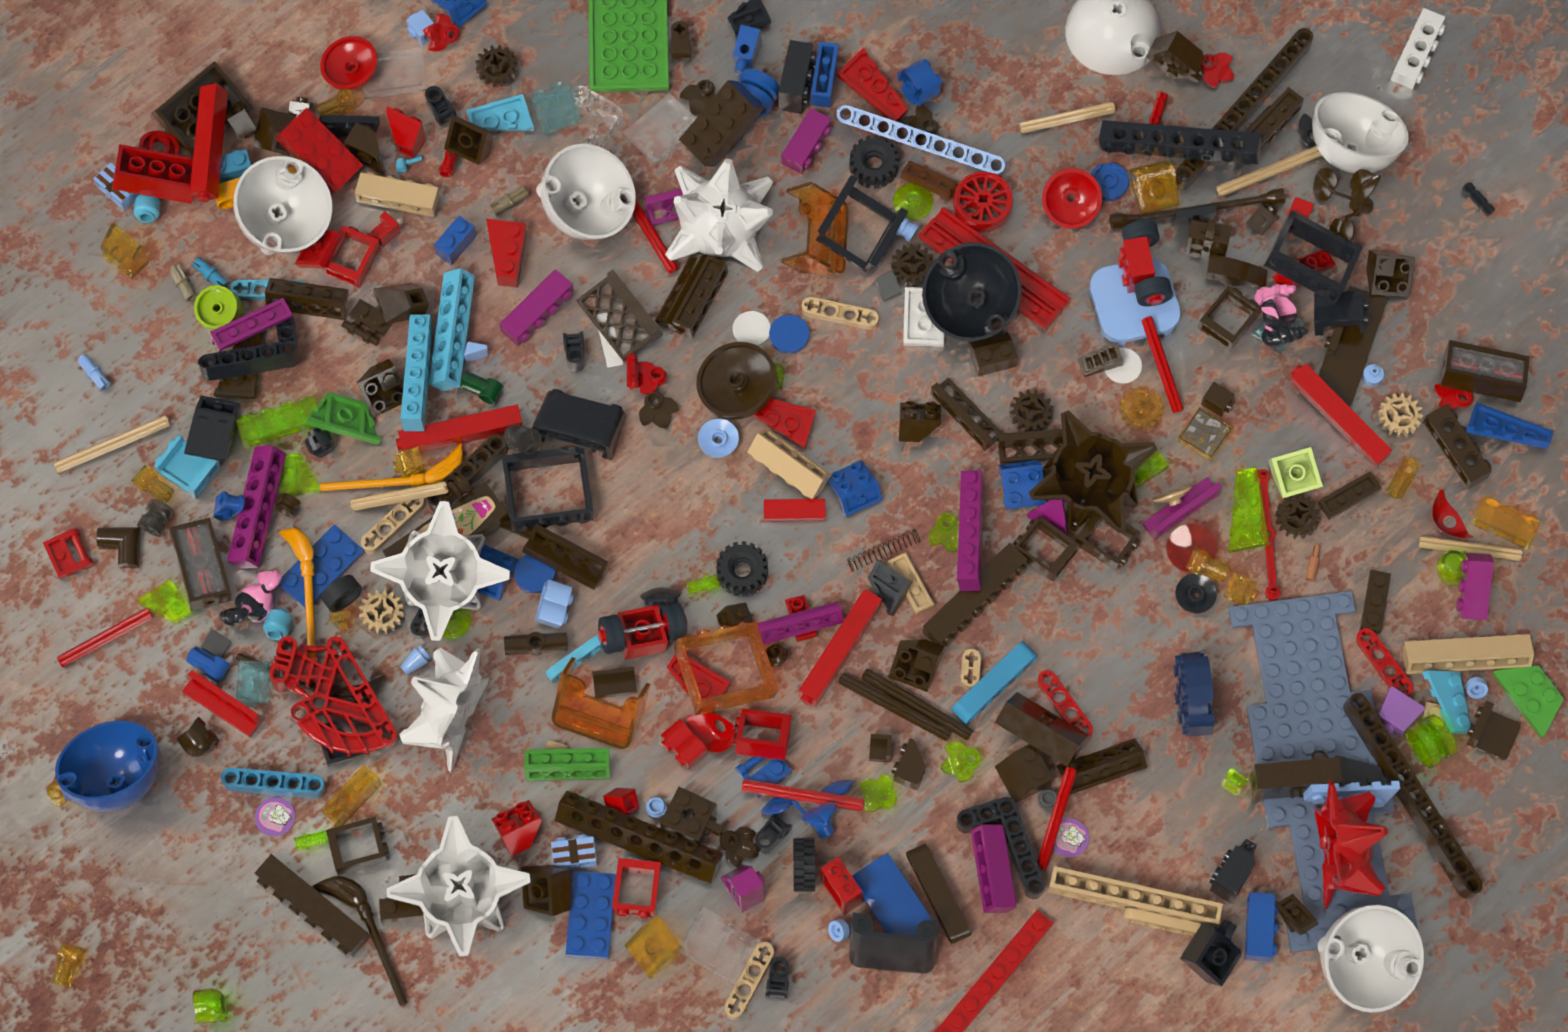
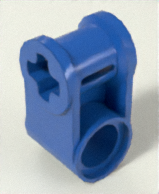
M223 491L215 498L213 517L222 521L231 520L238 513H241L244 507V496H234Z

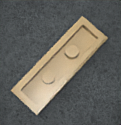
M906 552L887 561L889 566L913 581L905 596L915 615H919L935 606Z

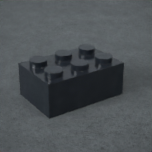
M794 40L789 41L778 91V110L802 114L803 107L807 108L808 90H811L812 72L814 73L816 64V52L813 51V44Z

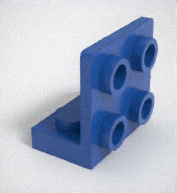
M430 0L446 10L453 24L457 27H460L488 4L486 0Z
M862 460L833 472L828 480V484L839 497L843 513L846 517L883 500L878 481Z
M1039 460L998 465V471L1002 478L1004 504L1007 510L1046 503V500H1031L1029 496V491L1043 480L1042 464Z
M485 544L479 555L480 558L509 570L510 575L519 559ZM506 581L479 588L477 591L499 601L503 596Z

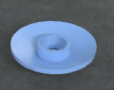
M713 419L706 422L698 433V444L701 450L714 458L730 455L736 449L739 442L736 427L724 419ZM718 438L722 440L719 444L715 443V440Z

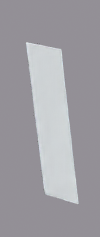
M608 313L598 314L596 317L597 322L606 323ZM609 327L608 336L617 338L615 328ZM599 331L607 367L623 365L622 359Z

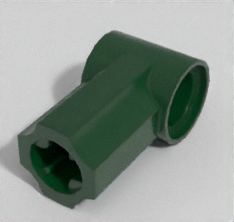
M468 371L464 373L460 383L461 389L477 395L482 401L490 405L495 404L504 387L495 379H485Z

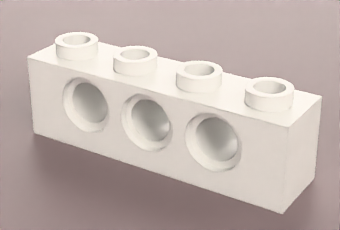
M1423 8L1396 65L1391 81L1412 90L1415 83L1420 84L1424 74L1421 70L1423 67L1427 68L1431 59L1428 55L1430 51H1435L1439 42L1436 38L1438 35L1442 36L1446 27L1443 24L1445 16Z

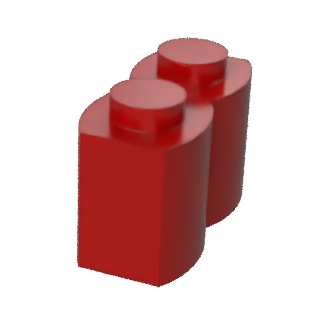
M681 719L661 734V745L667 752L672 751L676 755L674 759L681 767L685 765L690 769L708 754L706 746Z

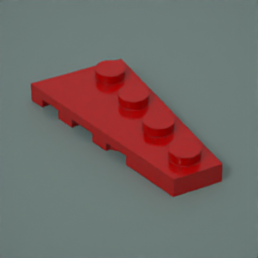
M864 47L837 72V77L885 118L898 122L908 113L907 106L888 84V80L880 73L877 65L867 55Z

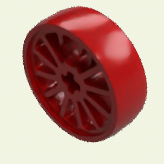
M972 173L958 184L954 192V212L960 220L978 232L985 233L997 230L1007 222L1012 213L1013 194L1011 188L1002 177L994 173ZM978 184H984V189L981 190ZM987 185L992 186L989 191H986ZM996 189L1000 191L992 194ZM965 192H967V193L970 194L971 196L962 195V194H964ZM1004 196L1005 200H999L998 198ZM960 201H966L964 205H960ZM997 206H1004L1005 210L1002 211ZM969 208H973L977 212L967 213L966 210ZM990 210L994 211L999 216L997 218H994ZM983 214H987L990 220L983 221Z

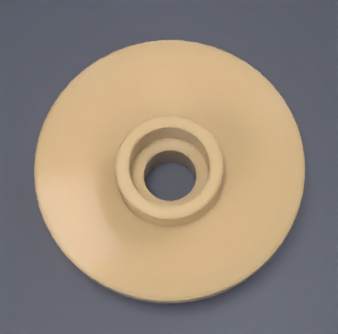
M1187 485L1170 490L1154 497L1152 500L1157 503L1169 502L1170 506L1182 502L1181 497L1187 494L1192 486Z

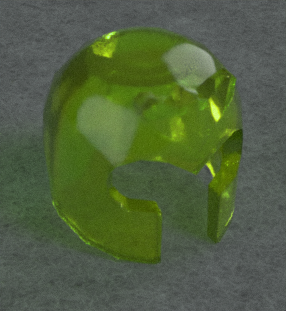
M1449 550L1439 557L1436 569L1437 576L1441 582L1450 586L1459 585V580L1463 579L1461 561L1465 560L1466 551L1461 553L1457 550Z
M210 988L193 992V1007L196 1013L194 1024L227 1021V1002L221 991Z

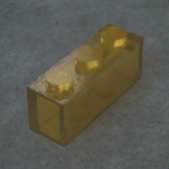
M1484 496L1471 521V525L1526 550L1530 547L1541 523L1531 515L1519 513L1514 507L1504 506L1496 499Z
M363 764L320 810L323 818L334 827L344 825L382 785L380 778Z

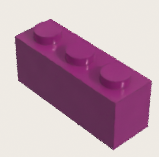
M810 108L781 154V164L801 174L805 169H809L813 162V155L815 152L819 153L823 145V139L825 137L828 138L832 131L831 118Z
M1466 553L1465 560L1461 561L1463 579L1459 580L1458 589L1461 592L1460 599L1457 598L1456 610L1460 612L1462 619L1487 620L1494 565L1491 554Z

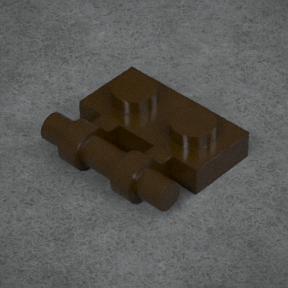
M359 299L349 314L354 322L350 323L344 320L341 327L345 328L349 334H355L362 338L363 342L377 346L380 339L375 337V335L378 333L384 337L393 323L386 324L381 310ZM364 325L365 327L369 328V330L366 332L363 329H361L360 326Z

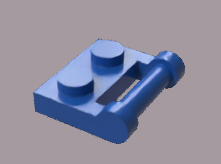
M754 756L743 765L739 764L735 767L743 780L748 779L771 784L780 783L792 773L783 760L773 759L750 776L747 771L765 759ZM755 794L758 798L762 796L761 794Z

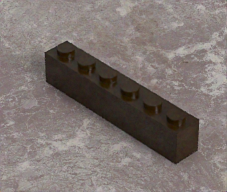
M1009 543L982 569L981 591H959L923 626L922 633L934 643L942 646L945 645L946 647L954 641V636L959 631L962 633L969 626V621L973 617L978 618L983 613L984 606L988 603L991 605L998 598V593L1002 589L1005 591L1011 586L1014 577L1017 575L1020 577L1027 570L1028 559Z
M272 854L255 871L256 882L263 889L270 888L274 892L272 895L279 902H287L290 905L288 907L290 911L297 916L299 914L306 918L304 922L312 929L315 927L322 931L320 935L328 942L333 940L337 943L338 946L336 948L344 955L349 953L354 957L370 938L367 931Z

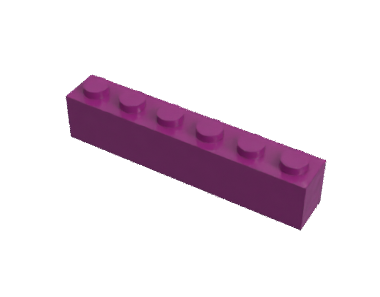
M982 470L961 471L957 581L960 591H981L985 489Z

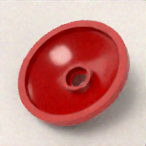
M358 36L343 37L333 42L325 50L320 62V71L324 80L331 87L339 90L356 89L367 83L374 75L378 66V55L374 46L368 40Z
M1077 168L1063 169L1052 175L1046 182L1042 192V205L1046 215L1055 224L1064 228L1072 229L1087 225L1097 216L1102 204V192L1096 179L1088 172ZM1069 194H1074L1075 196L1072 201L1067 199Z

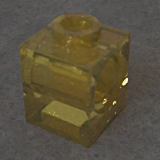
M418 447L394 454L396 461L392 462L395 473H400L401 477H410L411 474L425 472Z
M1233 573L1224 598L1241 605H1248L1249 601H1254L1258 590H1255L1257 582Z

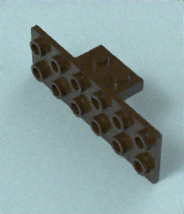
M1349 286L1348 291H1363L1364 299H1368V311H1364V314L1368 313V326H1364V333H1360V326L1331 327L1330 330L1333 331L1332 337L1328 336L1324 348H1327V352L1318 376L1346 404L1352 405L1387 298L1371 295L1370 292Z

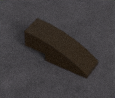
M1210 254L1206 279L1225 281V285L1260 289L1266 287L1268 270L1245 261Z

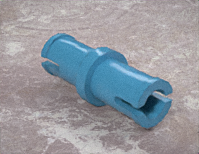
M200 256L194 260L196 264L192 263V267L199 271L206 281H211L214 285L226 288V284H230V281L223 277L216 267H211Z

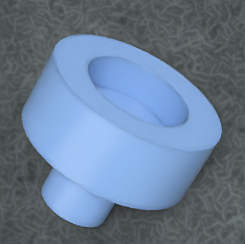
M1368 365L1362 375L1363 381L1369 386H1377L1382 382L1384 372L1378 365Z
M1481 677L1469 679L1466 683L1467 694L1474 699L1484 697L1488 692L1485 679Z
M837 919L829 923V935L834 941L839 942L849 937L851 930L849 923H846L843 919Z

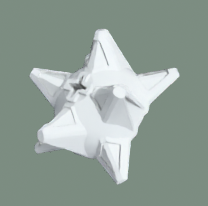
M731 159L724 160L711 180L702 178L682 165L677 167L674 171L683 195L674 198V205L680 220L681 230L666 252L667 258L672 261L701 252L705 255L718 257L732 256L756 272L763 269L764 265L755 241V235L773 215L771 208L760 204L772 186V180L769 177H764L739 184Z
M448 501L439 502L426 532L422 533L413 530L410 533L407 546L402 553L371 562L370 571L401 585L406 603L409 606H418L423 610L431 640L436 641L441 640L454 610L459 608L478 610L481 607L477 591L479 588L510 579L509 570L480 558L479 555L486 539L482 534L462 536L458 533ZM447 566L444 570V574L442 573L438 575L441 571V567Z
M440 648L433 652L435 678L414 676L411 680V684L424 701L421 706V715L409 728L404 729L399 734L402 743L445 749L447 767L450 772L455 766L460 746L466 733L465 724L467 719L474 714L475 708L489 682V677L482 678L479 674L480 648H476L466 663Z
M458 816L448 817L440 848L426 859L416 875L386 888L387 898L420 906L424 914L426 936L431 939L447 930L458 955L461 957L468 956L477 925L496 931H501L504 928L497 904L499 898L529 884L530 874L497 866L499 859L495 855L471 845Z

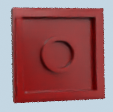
M326 230L322 237L314 244L301 250L295 265L299 268H325L341 234L338 231Z

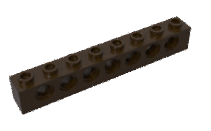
M566 790L558 804L555 822L654 862H661L664 866L709 884L713 882L718 873L723 853L568 790Z

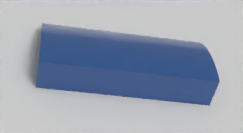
M888 853L852 876L863 892L862 898L885 933L916 936L919 923L924 920H932Z

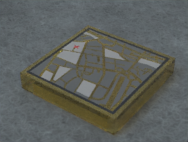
M1198 407L1176 441L1211 462L1232 433L1233 427Z

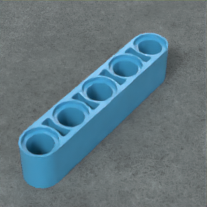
M1021 641L976 683L951 710L966 725L969 724L1038 658V654L1024 641Z
M227 768L221 774L222 783L231 792L319 799L326 793V785L318 775L241 768ZM236 776L237 779L234 783H227L229 777ZM251 778L258 779L256 784L248 785V781ZM279 780L277 786H269L270 781ZM292 782H300L297 788H290V784ZM315 783L321 784L318 790L313 791L310 789Z

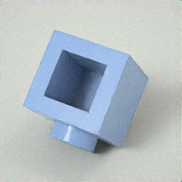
M422 9L418 13H413L407 19V32L411 38H416L423 46L430 41L423 33V29L434 23Z

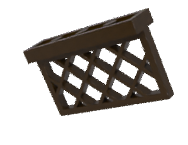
M613 269L607 273L606 278L576 300L623 362L628 354L636 353L654 338L658 339L663 335L660 328ZM608 283L612 288L611 295H600L601 288ZM589 297L596 298L594 308L586 307L583 302ZM599 299H610L609 308H598ZM613 300H621L623 302L622 311L612 310ZM597 312L608 313L606 323L597 322ZM611 313L622 314L620 324L610 323ZM625 315H633L635 317L634 326L623 325ZM609 327L619 328L618 338L608 336ZM623 328L633 329L632 339L621 338ZM637 330H645L649 335L643 340H635ZM620 343H631L630 350L623 355L619 350Z

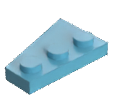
M523 94L466 110L469 122L488 131H534Z
M1432 670L1423 672L1424 679H1428L1432 687L1430 690L1432 696L1437 698L1441 706L1439 711L1450 734H1467L1471 724L1460 672Z

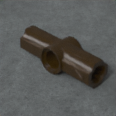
M532 632L529 635L504 636L505 655L532 654L539 656L543 653L568 651L567 632L547 634ZM537 640L541 642L540 646L538 647L531 646V643L533 641Z

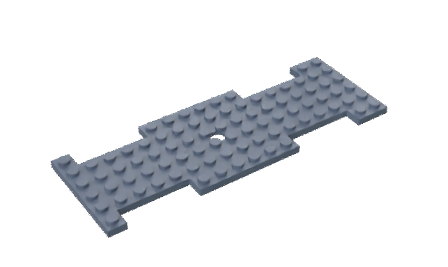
M1352 591L1228 607L1231 629L1252 627L1266 700L1265 704L1246 706L1256 764L1311 760L1313 753L1322 751L1326 753L1328 758L1342 756L1378 766L1343 710L1344 703L1355 693L1365 695L1375 710L1371 690L1350 692L1335 617L1355 613ZM1352 702L1354 707L1359 708L1357 703ZM1364 720V723L1367 726H1370L1369 722L1367 720ZM1375 738L1376 742L1378 744H1381V741L1378 738ZM1383 774L1385 785H1390ZM1304 796L1302 798L1287 797L1263 800L1268 829L1289 827L1303 905L1318 922L1317 926L1301 936L1296 931L1291 933L1286 925L1291 953L1318 950L1319 940L1326 935L1334 922L1348 911L1361 906L1381 905L1396 909L1404 914L1418 930L1411 893L1391 896L1389 894L1379 841L1371 847L1373 858L1370 864L1385 887L1381 895L1374 896L1337 889L1329 908L1325 910L1323 906L1322 874L1324 851L1319 846V836L1314 815L1315 806L1320 809L1323 806L1310 801H1304ZM1391 798L1384 806L1379 808L1371 806L1367 823L1376 824L1374 815L1394 813L1393 799Z

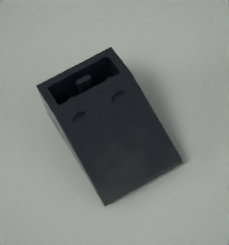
M201 395L195 408L184 454L225 462L241 421V403Z

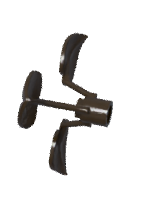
M1328 168L1318 170L1313 184L1315 197L1320 201H1327L1333 193L1350 200L1349 207L1354 212L1344 215L1342 219H1334L1330 225V231L1352 242L1355 226L1348 218L1359 217L1360 213H1371L1373 201L1369 197L1375 190L1381 178L1380 175L1364 169L1356 171L1350 181L1351 195L1353 196L1351 197L1334 190L1339 183V179L1333 170Z

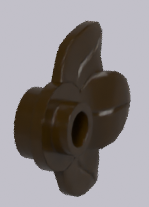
M701 80L697 85L685 87L679 97L682 100L690 101V113L698 115L715 96V86L709 80ZM706 88V89H708L709 91H708V92H703L702 90Z
M922 105L916 107L915 116L901 118L902 124L926 131L927 127H931L932 130L926 132L935 135L939 131L938 123L932 118V112ZM919 134L916 138V141H920L926 136L924 134Z
M652 392L646 395L644 399L645 405L639 411V418L643 426L653 422L657 427L667 429L670 424V414L678 412L679 408L672 398H664L661 393ZM657 400L658 403L656 405L651 404V401Z
M739 827L735 831L727 830L720 836V845L726 851V859L733 866L739 867L742 858L753 859L758 857V849L752 841L756 835L753 829ZM728 837L733 839V844L729 843Z

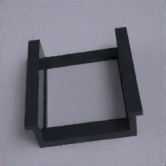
M850 175L818 229L819 235L815 240L862 271L867 272L871 266L873 268L877 267L908 211L901 207L897 213H894L855 188L854 185L857 178ZM848 196L889 222L866 262L825 236Z

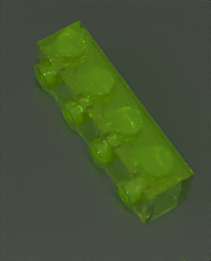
M304 397L299 402L293 404L287 402L281 404L276 409L267 408L261 410L259 414L241 416L236 422L244 447H252L316 428L305 424L306 419L318 405L316 398Z

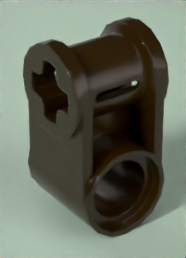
M677 21L671 26L672 61L690 60L691 44L689 42L688 25L683 21Z

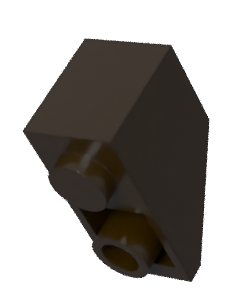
M910 738L908 744H903L900 751L902 758L900 762H895L891 773L894 774V782L917 791L926 766L915 740Z

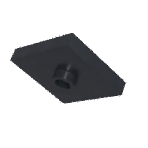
M1209 205L1177 210L1170 219L1171 226L1188 223L1190 225L1192 218L1205 221L1211 220L1217 212L1216 206Z

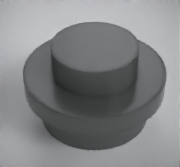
M1051 789L1041 791L1038 795L1039 806L1044 810H1053L1057 793Z

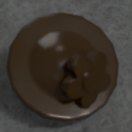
M779 644L771 645L764 652V662L770 667L780 666L788 657L787 649Z

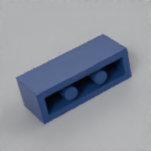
M819 42L811 90V105L829 108L831 106L839 44Z
M1250 892L1247 897L1244 960L1270 962L1273 956H1276L1277 943H1273L1274 935H1277L1278 922H1274L1275 914H1278L1275 904L1279 902L1275 901L1276 894Z

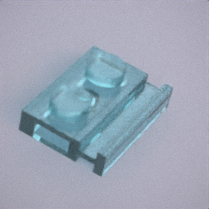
M238 661L236 699L238 701L249 704H268L269 661Z

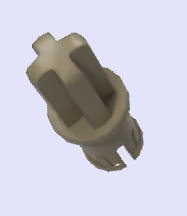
M521 186L508 195L505 193L504 197L491 203L490 207L495 212V215H498L509 207L513 208L515 203L527 197L529 193L524 186Z
M180 264L172 265L169 271L176 282V287L181 290L186 302L193 301L198 295L190 284V278L186 277Z

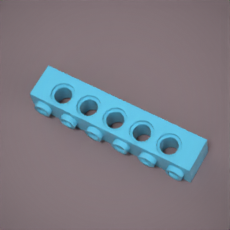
M461 268L445 272L443 276L428 384L441 391L458 388L461 383L475 275Z
M410 315L401 408V422L404 431H424L433 336V325L430 315Z

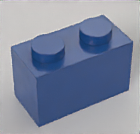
M458 215L434 244L436 255L453 265L477 236L475 226Z

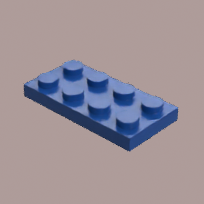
M335 524L313 545L314 556L312 561L314 562L315 575L312 576L314 604L321 598L324 590L331 583L339 579L365 553L363 548ZM298 560L282 576L278 586L305 609L304 577L301 576V562Z
M573 871L571 910L569 911L565 953L567 957L609 959L613 917L612 903L616 874Z

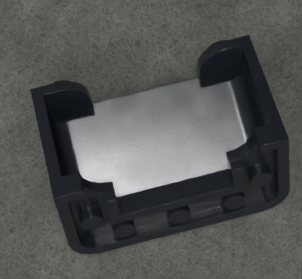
M552 389V391L547 392L532 426L533 439L544 443L545 438L548 437V440L552 442L553 439H558L591 448L594 453L597 450L602 452V458L612 461L626 414L622 410L623 408L617 404L607 405L564 394L559 389Z
M853 913L849 960L853 966L858 968L927 974L932 971L935 965L939 921L924 920L920 922L917 926L916 936L873 932V920L870 916L862 913Z

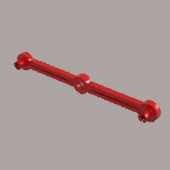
M1260 469L1255 474V481L1259 484L1263 522L1260 539L1265 545L1268 587L1266 588L1265 596L1270 601H1276L1281 595V590L1276 584L1273 540L1275 539L1276 532L1271 527L1268 482L1271 475L1268 470ZM1269 532L1271 533V536L1266 537L1265 533Z

